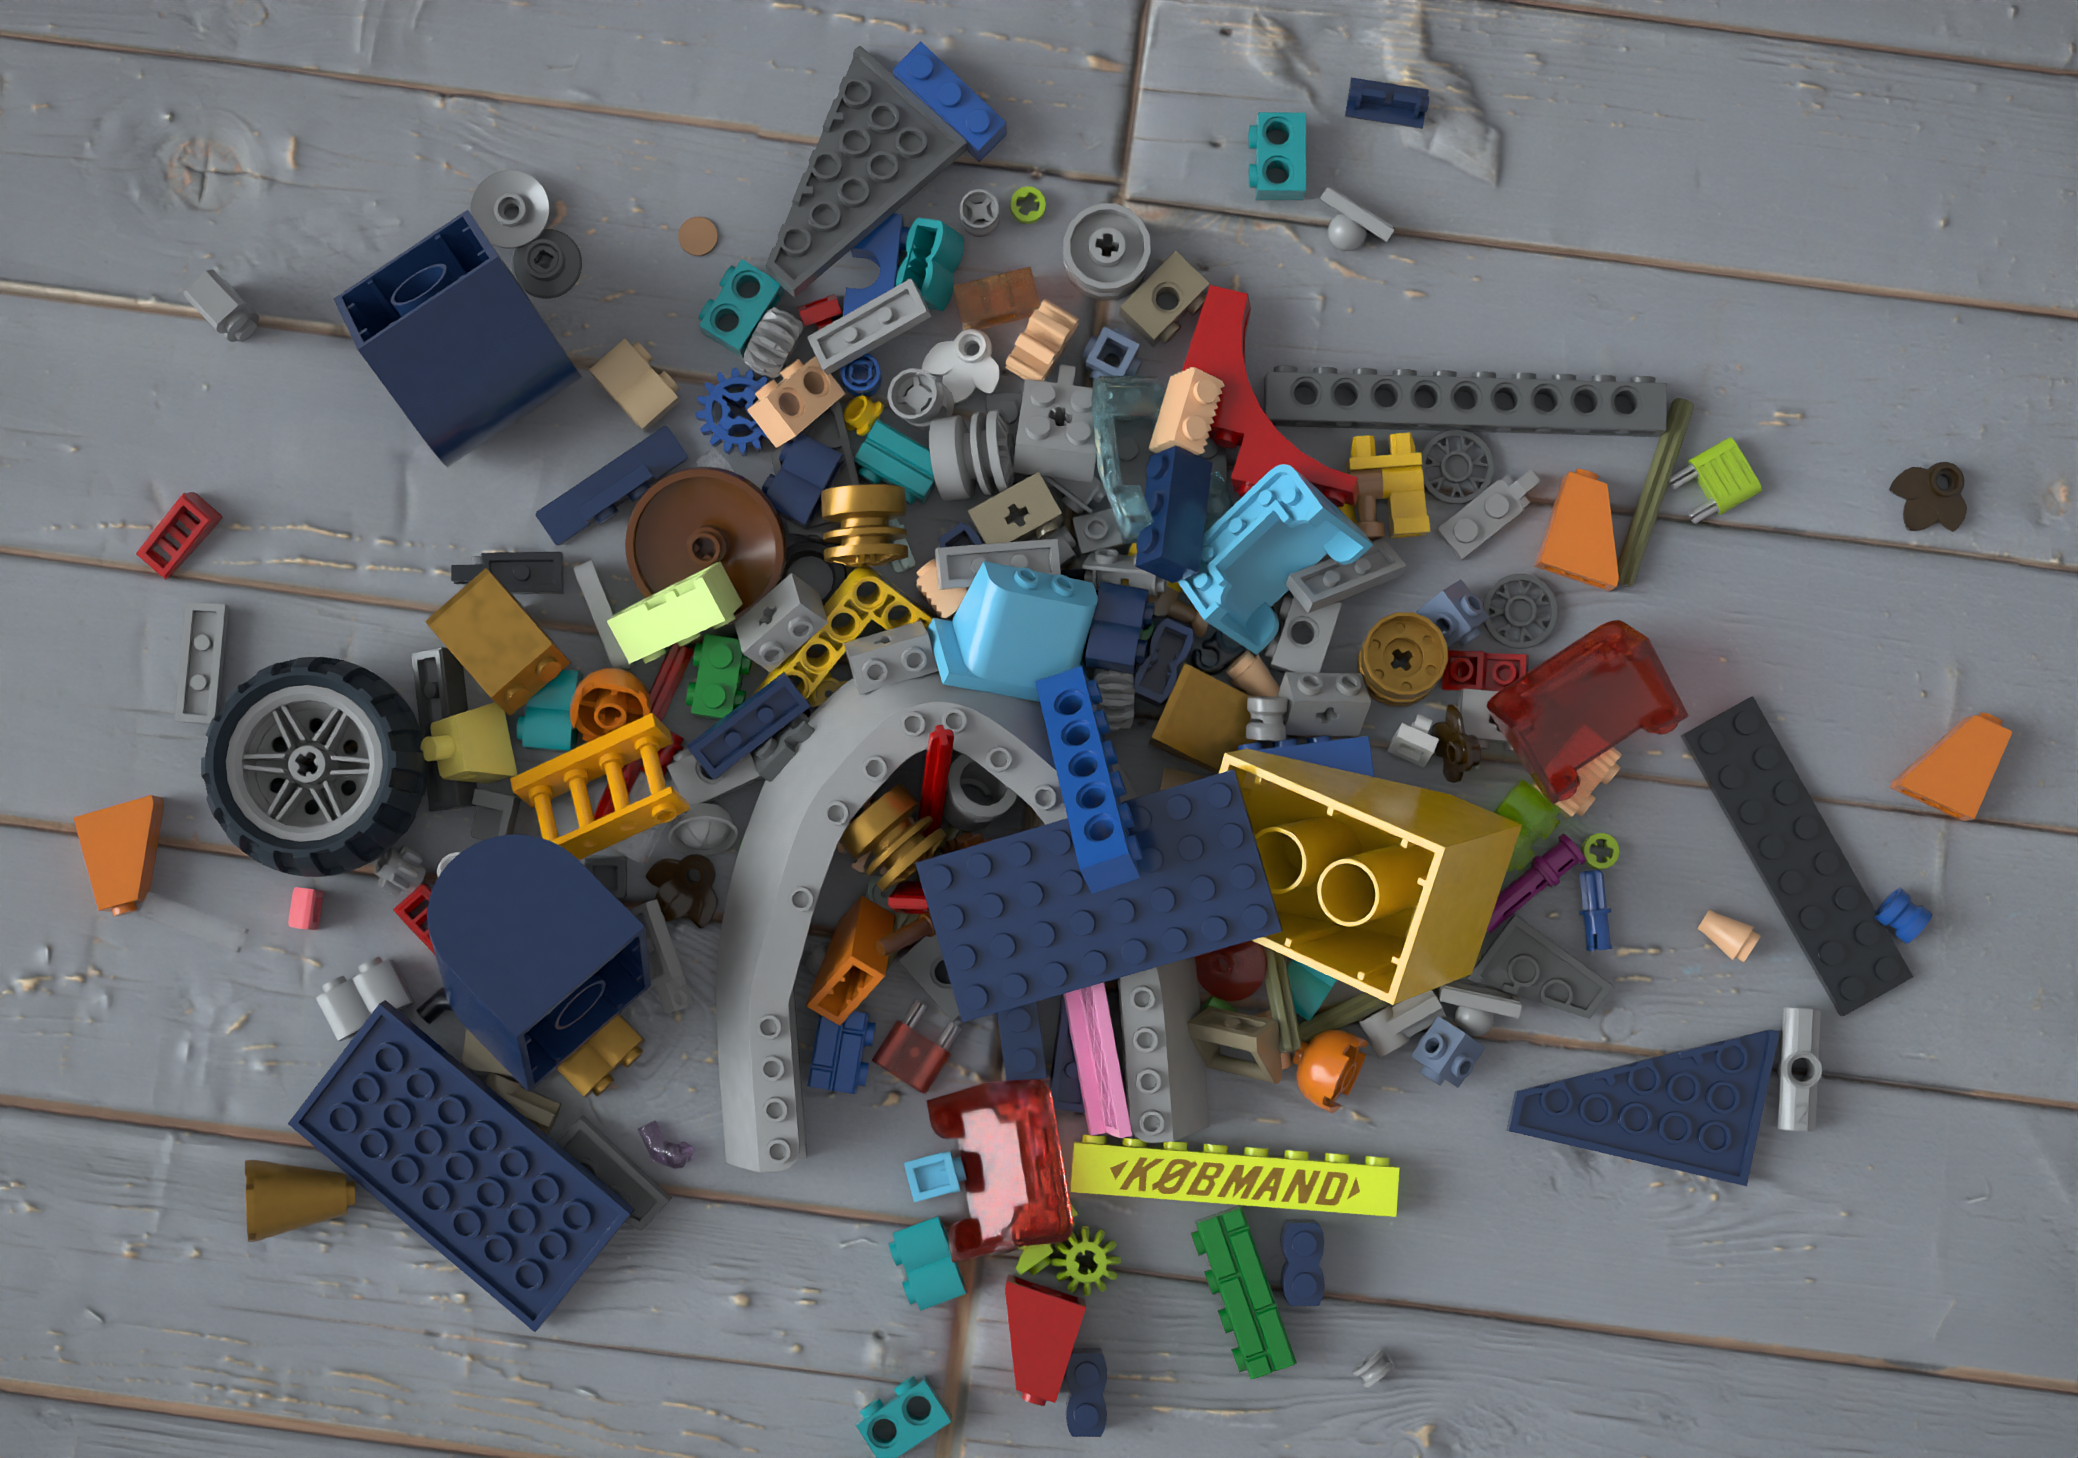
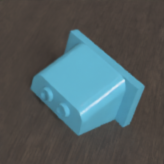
M983 561L952 621L933 618L927 628L942 684L1040 702L1035 681L1079 666L1083 667L1088 678L1082 655L1098 602V596L1093 583L1072 579L1065 575H1052L1033 571L1025 567L1017 568Z

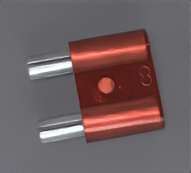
M915 1000L903 1021L897 1019L872 1058V1061L926 1095L950 1058L951 1053L948 1050L961 1031L960 1025L956 1026L942 1048L941 1045L952 1030L955 1022H949L937 1043L931 1041L914 1030L927 1009L925 1003H923L910 1025H907L922 1002L921 1000Z

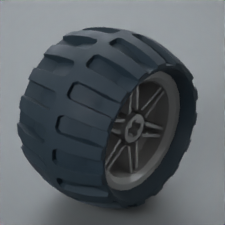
M302 657L275 663L259 670L247 682L239 684L225 698L226 704L216 718H212L206 733L208 743L205 757L201 758V777L206 784L207 803L214 818L218 821L231 842L242 852L264 866L283 873L305 877H326L347 873L375 861L388 852L399 838L408 831L416 818L415 815L422 797L425 796L428 780L427 761L424 759L423 751L420 749L424 735L415 714L404 698L388 682L364 667L328 657ZM314 718H320L324 723L318 732L314 734L310 729V723ZM276 738H284L288 747L285 752L278 753L274 750L273 742ZM349 740H355L358 744V751L354 755H348L344 749L346 742ZM307 758L313 759L314 763L318 766L315 773L309 772V768L304 765ZM276 778H282L285 780L283 786L278 793H274L271 790L272 781ZM351 780L356 784V790L352 795L346 796L342 788L346 785L347 781ZM315 799L320 810L314 815H309L306 812V804L310 800Z

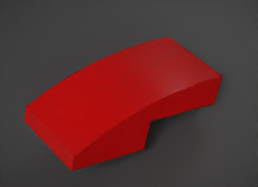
M1447 650L1448 662L1443 672V691L1459 692L1464 688L1527 694L1529 656L1527 654Z

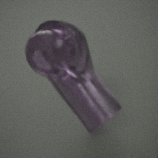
M656 1120L638 1128L645 1147L654 1162L678 1169L683 1168L685 1163L692 1161L694 1151L691 1145L684 1141L679 1144L665 1141Z

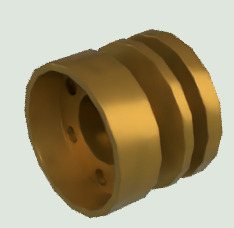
M869 484L835 487L821 491L822 518L827 521L841 523L840 529L823 533L824 542L842 543V546L824 550L825 562L840 563L849 567H872L908 558L907 545L890 544V541L907 538V529L889 526V520L906 516L905 487Z
M1395 612L1380 619L1369 630L1357 657V673H1362L1368 694L1374 700L1390 707H1408L1422 701L1434 689L1442 677L1448 662L1447 643L1441 630L1427 617L1413 612ZM1395 658L1397 660L1405 658L1408 661L1404 669L1402 667L1394 669L1391 666Z
M901 783L889 790L845 829L839 840L854 859H858L870 851L876 855L865 871L869 876H872L884 866L889 870L876 883L883 892L895 884L906 881L917 872L915 863L932 858L940 843L947 837L941 828L926 838L922 835L934 821L930 816H926L912 824L908 818L916 810L919 803Z

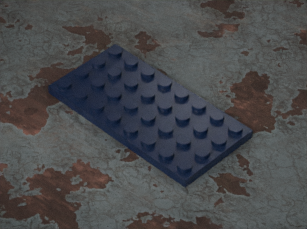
M1232 769L1121 802L1122 804L1127 802L1135 826L1128 828L1130 836L1135 834L1142 852L1143 859L1136 861L1140 878L1094 894L1091 893L1079 869L1068 818L916 862L915 864L962 1023L1282 932L1283 928L1236 770Z
M386 1000L379 1003L288 1122V1125L534 1332L543 1325L635 1210Z

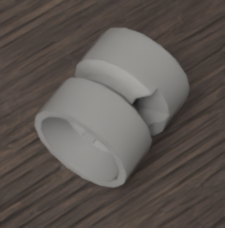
M916 368L904 370L893 378L888 388V401L891 409L896 415L921 431H929L933 419L950 417L953 414L954 400L952 393L944 384L924 370Z

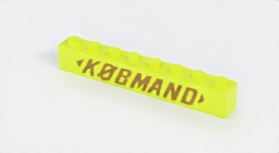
M1089 1134L1082 1135V1142H1073L1070 1192L1396 1217L1400 1168L1395 1165H1389L1390 1158L1365 1156V1163L1349 1162L1348 1154L1325 1153V1160L1309 1159L1308 1151L1285 1150L1284 1157L1268 1156V1148L1244 1147V1154L1228 1153V1145L1204 1143L1203 1151L1187 1150L1188 1142L1182 1141L1163 1142V1148L1147 1147V1142L1139 1138L1130 1137L1123 1138L1122 1145L1107 1144V1136H1091Z

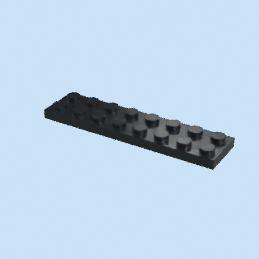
M1751 696L1680 735L1838 1014L1845 1016L1913 978L1885 926L1874 918L1878 915L1754 697Z

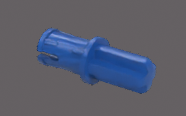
M1601 870L1583 871L1579 875L1583 910L1579 911V915L1584 916L1586 951L1612 949L1608 923V913L1611 912V908H1607L1603 872Z

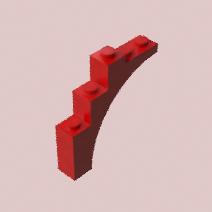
M1210 285L1182 371L1194 367L1224 383V387L1220 388L1223 394L1218 395L1220 401L1216 403L1218 408L1214 410L1216 416L1212 417L1214 423L1210 424L1212 430L1208 431L1210 439H1213L1219 446L1229 449L1241 446L1231 476L1234 492L1238 493L1242 498L1271 469L1285 464L1290 465L1302 474L1336 507H1343L1344 504L1355 506L1360 492L1358 478L1329 468L1301 452L1276 429L1261 409L1248 381L1245 367V337L1251 314L1248 294Z

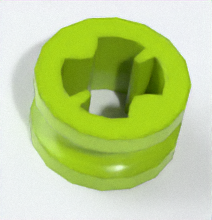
M1021 187L1015 191L1011 198V214L1020 223H1035L1044 214L1046 206L1045 197L1035 187ZM1029 195L1036 198L1034 205L1039 204V209L1037 212L1031 210L1028 216L1020 213L1022 206L1017 207L1016 203L1019 199L1025 201Z
M1596 833L1587 837L1580 849L1586 858L1585 864L1596 870L1614 865L1620 854L1616 839L1605 833ZM1596 840H1602L1603 847L1610 849L1609 857L1602 858L1604 860L1603 863L1597 862L1596 855L1590 854V847L1598 845Z

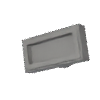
M1331 186L1330 188L1327 187L1320 198L1323 203L1340 213L1330 221L1328 226L1329 240L1339 250L1353 251L1359 248L1365 241L1367 231L1386 243L1389 242L1395 233L1393 226Z
M1453 981L1440 986L1436 992L1439 1001L1458 1005L1455 1011L1457 1028L1471 1037L1486 1034L1493 1026L1495 1013L1519 1018L1522 1009V1003L1516 995L1459 981Z

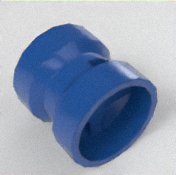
M866 353L841 367L843 385L853 397L860 395L871 397L880 389L882 383L880 366L877 360L870 354Z
M1899 887L1884 900L1876 911L1878 915L1874 918L1883 926L1890 925L1892 928H1895L1896 936L1905 944H1908L1926 927L1932 917V913L1923 905L1916 906L1911 901L1910 895Z

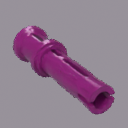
M1564 833L1558 837L1559 842L1541 857L1536 855L1530 863L1532 867L1499 893L1487 928L1489 934L1547 886L1550 888L1557 886L1560 883L1559 878L1577 863L1582 865L1586 862L1582 852Z

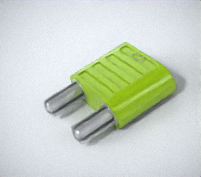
M1731 437L1688 460V467L1672 475L1669 480L1670 484L1685 474L1692 472L1690 475L1672 484L1671 487L1677 489L1695 478L1707 497V502L1688 512L1690 518L1712 506L1711 509L1691 520L1695 524L1715 512L1718 515H1722L1762 492L1758 478L1737 443Z

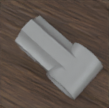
M1430 990L1397 1003L1392 1007L1391 1005L1383 1007L1359 1021V1024L1379 1058L1409 1042V1037L1432 1025L1437 1016L1443 1019L1446 1015L1436 995Z

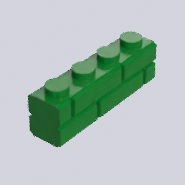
M1241 1205L1196 1220L1195 1223L1198 1230L1191 1232V1236L1198 1256L1206 1254L1211 1269L1204 1271L1212 1295L1220 1292L1225 1308L1218 1310L1225 1333L1234 1332L1238 1347L1231 1349L1239 1373L1247 1370L1250 1379H1256L1297 1364L1243 1207Z

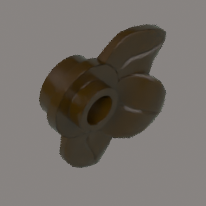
M1939 462L1928 469L1911 467L1904 470L1891 483L1890 492L1907 500L1903 509V520L1908 531L1924 530L1939 521L1947 530L1954 532L1965 519L1967 506L1961 495L1965 482L1962 471L1953 463ZM1938 476H1944L1948 479L1949 486L1947 489H1941L1937 485Z
M1449 704L1446 709V722L1434 723L1431 736L1439 739L1434 752L1437 756L1443 758L1444 777L1448 782L1456 783L1462 780L1464 772H1469L1472 767L1480 764L1481 749L1477 737L1473 734L1467 735L1465 733L1463 717L1454 705Z
M691 854L684 857L681 861L664 858L651 866L645 877L651 884L659 888L654 900L657 899L665 920L672 921L687 914L692 922L701 929L709 924L718 905V898L712 888L716 878L713 863L703 855ZM693 868L699 871L700 881L690 879L689 869Z

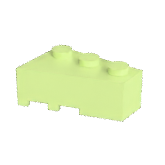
M719 561L617 612L607 620V623L629 664L641 658L646 664L666 653L664 648L672 644L678 643L679 647L700 637L699 632L712 626L714 629H717L735 619L733 613L743 603Z

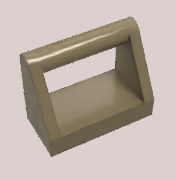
M1209 1006L1187 1022L1190 1039L1207 1068L1278 1084L1281 1081L1282 1064L1281 1053L1278 1050L1280 1044L1278 1021ZM1220 1045L1251 1051L1257 1063L1220 1055Z

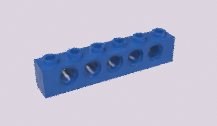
M1079 666L1035 681L1079 869L1091 893L1094 894L1139 879L1140 874L1136 861L1143 859L1135 834L1129 835L1128 828L1135 826L1127 802L1121 803L1120 797L1127 793L1120 772L1113 771L1112 765L1119 762L1111 739L1107 741L1104 734L1110 733L1111 730L1104 710H1098L1097 704L1102 703L1103 698L1096 679L1089 681L1083 667Z

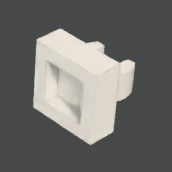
M1418 714L1411 726L1402 723L1392 738L1387 752L1424 768L1439 741L1438 738L1428 734L1433 720Z

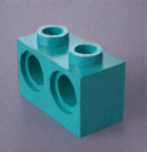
M1258 112L1256 125H1249L1248 147L1249 149H1256V164H1249V188H1256V200H1303L1306 192V113ZM1271 130H1280L1286 135L1287 141L1276 145L1268 140L1266 134ZM1274 168L1281 169L1285 172L1287 180L1280 184L1273 183L1267 178L1266 172Z
M741 259L737 267L731 265L720 281L721 292L715 301L709 299L705 303L698 319L701 320L699 327L704 335L743 358L748 347L747 345L764 314L777 306L785 291L775 279ZM755 282L760 285V290L753 298H743L739 295V290L743 284ZM726 315H733L739 319L737 327L730 332L718 329L720 319Z
M914 1375L907 1378L894 1388L897 1395L885 1403L878 1398L859 1411L862 1418L857 1421L856 1427L876 1458H898L952 1421L951 1413L926 1375L918 1381ZM915 1396L925 1397L931 1405L930 1412L925 1416L913 1415L908 1409V1401ZM880 1419H889L895 1424L897 1432L890 1439H882L876 1435L874 1424Z

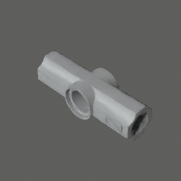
M1783 1007L1781 1058L1777 1064V1075L1780 1078L1778 1129L1815 1132L1817 1085L1822 1075V1065L1819 1061L1821 1010ZM1801 1058L1807 1064L1808 1070L1806 1076L1798 1081L1793 1077L1791 1067L1795 1060Z

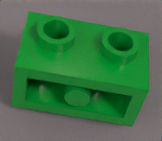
M705 634L703 643L697 642L693 658V666L699 667L696 683H689L686 697V705L692 706L691 714L695 717L720 721L746 701V691H742L741 687L743 676L750 675L753 660L742 653L739 639Z

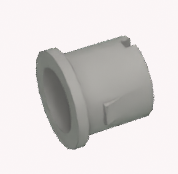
M962 753L949 769L943 816L952 826L960 830L977 831L985 828L994 818L1002 816L1010 809L1018 794L979 763ZM961 787L975 788L983 797L992 796L993 801L987 802L985 805L976 804L964 794Z

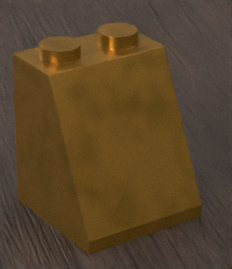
M487 568L425 621L490 698L509 716L524 706L530 698L547 683L556 678L571 663L528 610Z
M1184 664L1149 744L1212 773L1219 774L1225 753L1238 751L1239 745L1256 742L1254 739L1246 738V725L1251 719V713L1247 710V697L1250 696L1188 664Z

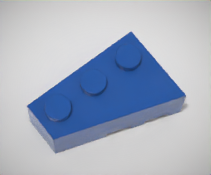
M1331 736L1308 738L1307 744L1297 745L1296 739L1272 742L1273 748L1263 749L1262 743L1238 746V750L1251 749L1375 777L1369 736L1332 741Z

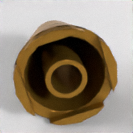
M255 1159L245 1160L248 1242L260 1241L346 1215L347 1206L355 1205L354 1181L346 1182V1173Z

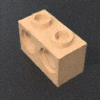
M816 356L805 363H802L798 358L780 372L784 379L778 384L773 379L755 393L759 400L747 409L776 448L797 436L846 394L831 374L827 375L822 370Z

